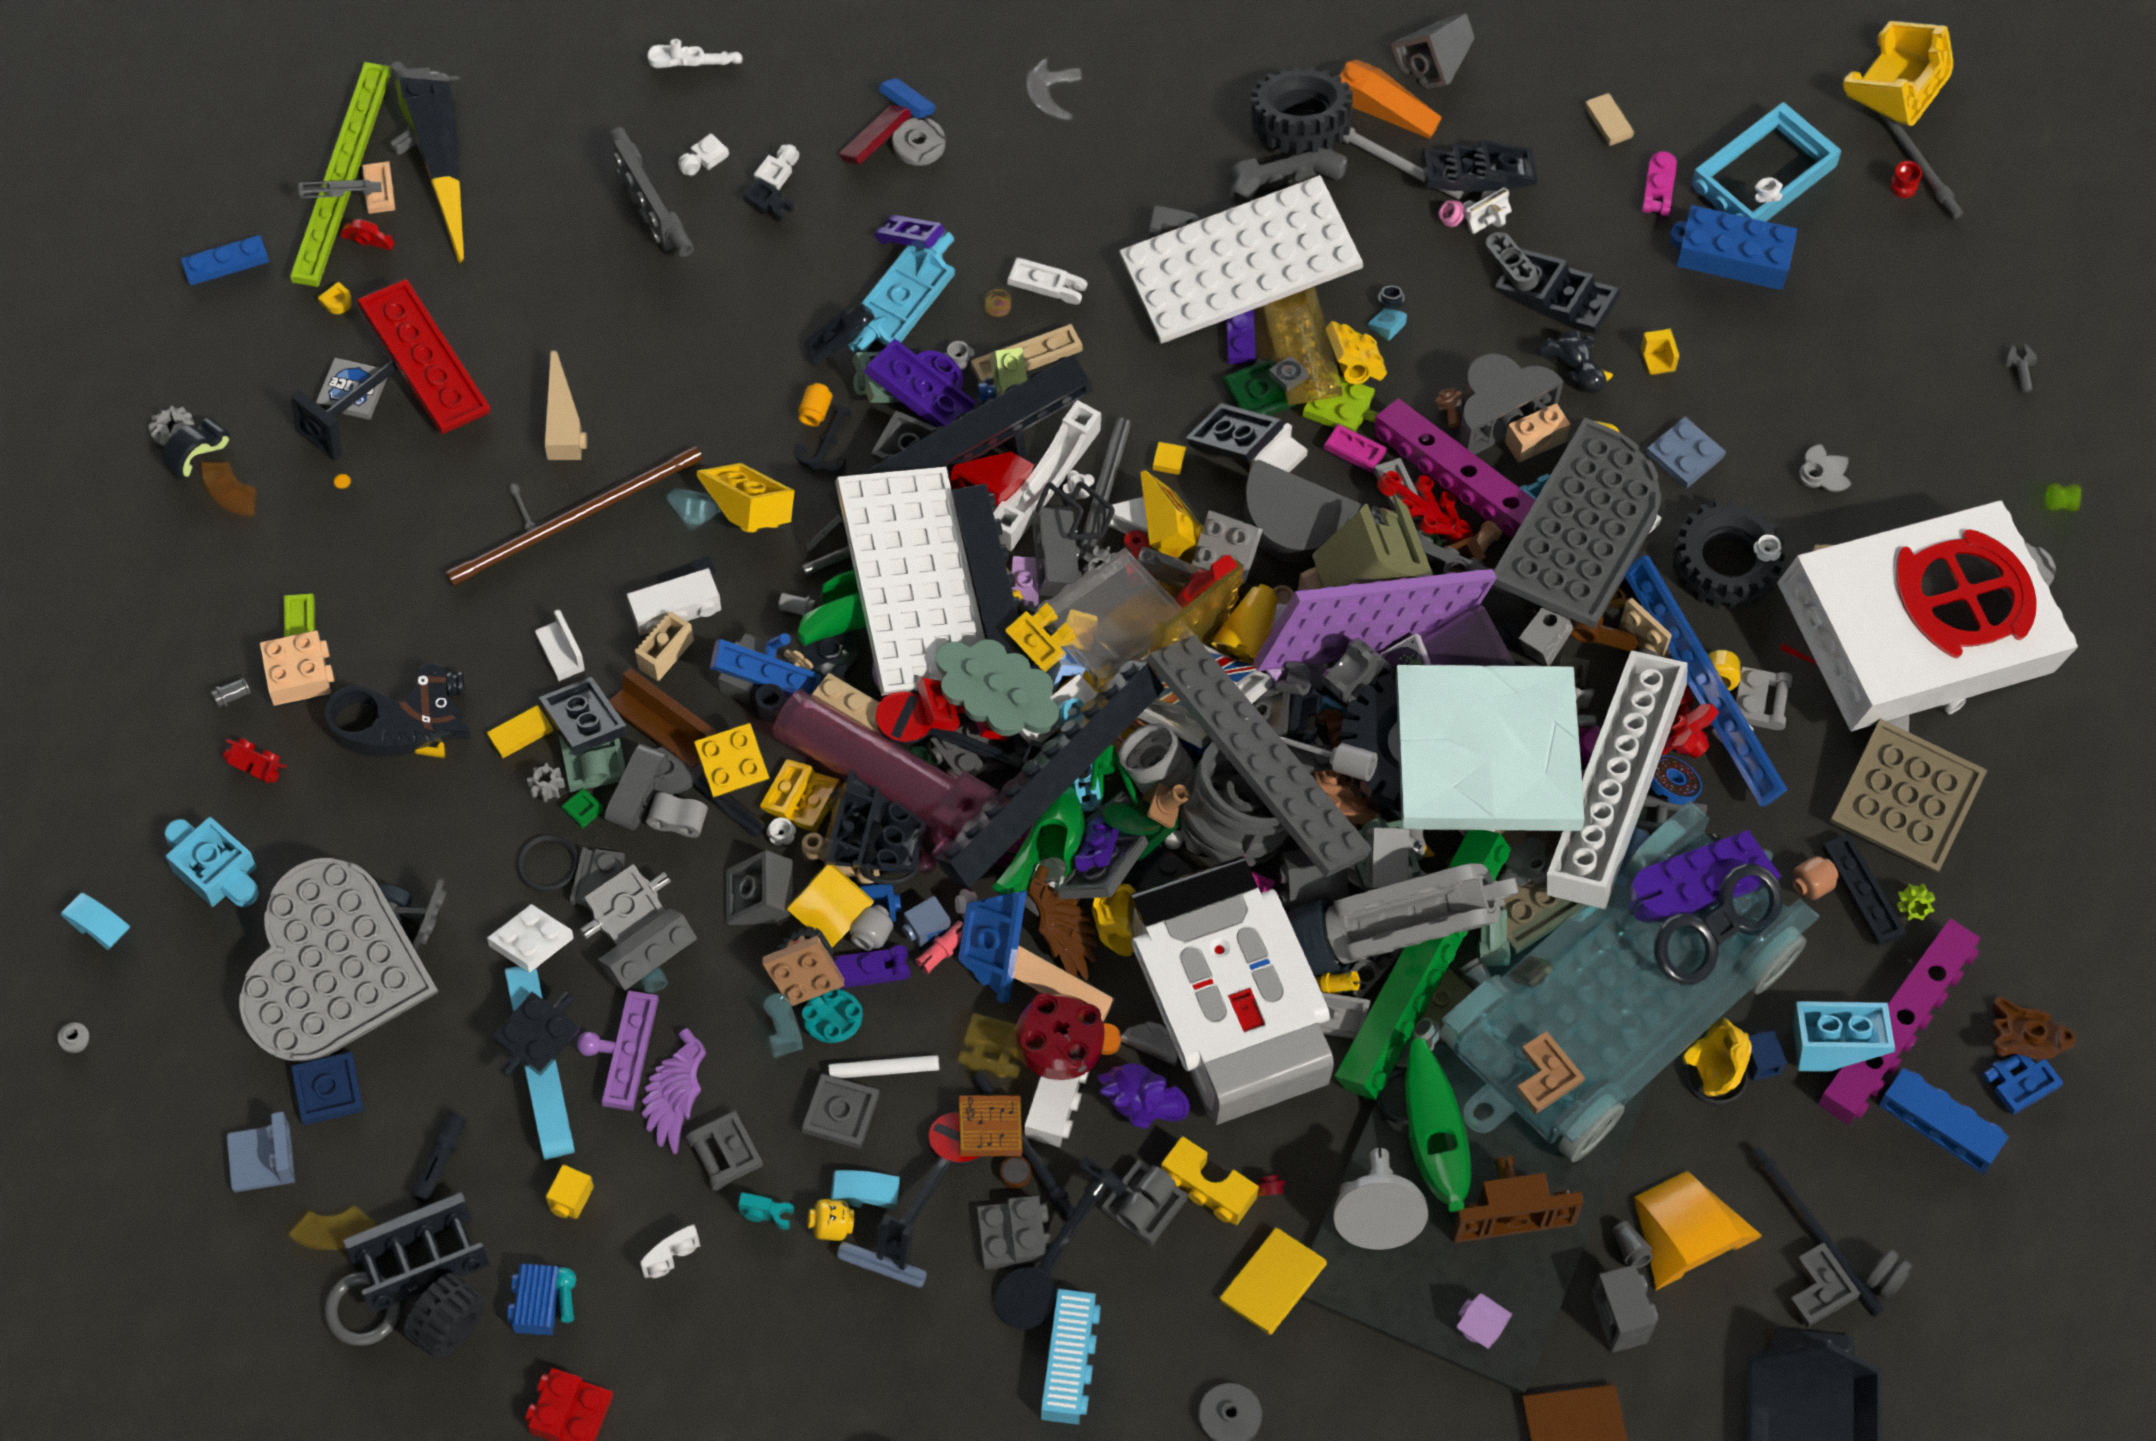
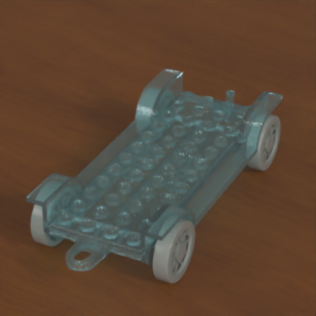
M1689 801L1639 847L1624 870L1618 874L1606 909L1584 904L1503 977L1495 975L1489 978L1443 1017L1444 1025L1440 1031V1039L1487 1083L1467 1101L1463 1111L1465 1123L1474 1131L1489 1132L1516 1111L1550 1144L1561 1139L1558 1150L1571 1162L1580 1160L1611 1131L1624 1112V1105L1747 992L1751 990L1754 994L1762 993L1791 966L1806 945V938L1801 934L1818 920L1819 915L1800 898L1789 908L1783 903L1780 916L1761 934L1745 935L1738 931L1721 945H1718L1719 957L1715 969L1706 980L1695 985H1679L1668 980L1659 970L1654 957V941L1658 929L1663 923L1655 922L1648 924L1635 918L1634 915L1641 902L1636 909L1630 911V900L1632 898L1630 888L1640 870L1714 843L1704 833L1710 818ZM1763 850L1771 861L1773 858L1772 852ZM1766 887L1733 899L1736 913L1743 920L1750 923L1761 920L1769 906V894ZM1716 906L1695 913L1694 915L1702 918ZM1689 926L1677 928L1670 936L1668 942V955L1671 963L1677 970L1684 973L1695 971L1702 964L1705 955V945L1701 935ZM1547 1031L1584 1075L1585 1080L1584 1083L1535 1115L1516 1092L1520 1084L1538 1073L1521 1053L1524 1045ZM1483 1102L1490 1104L1494 1109V1114L1483 1121L1477 1120L1473 1115L1477 1105Z

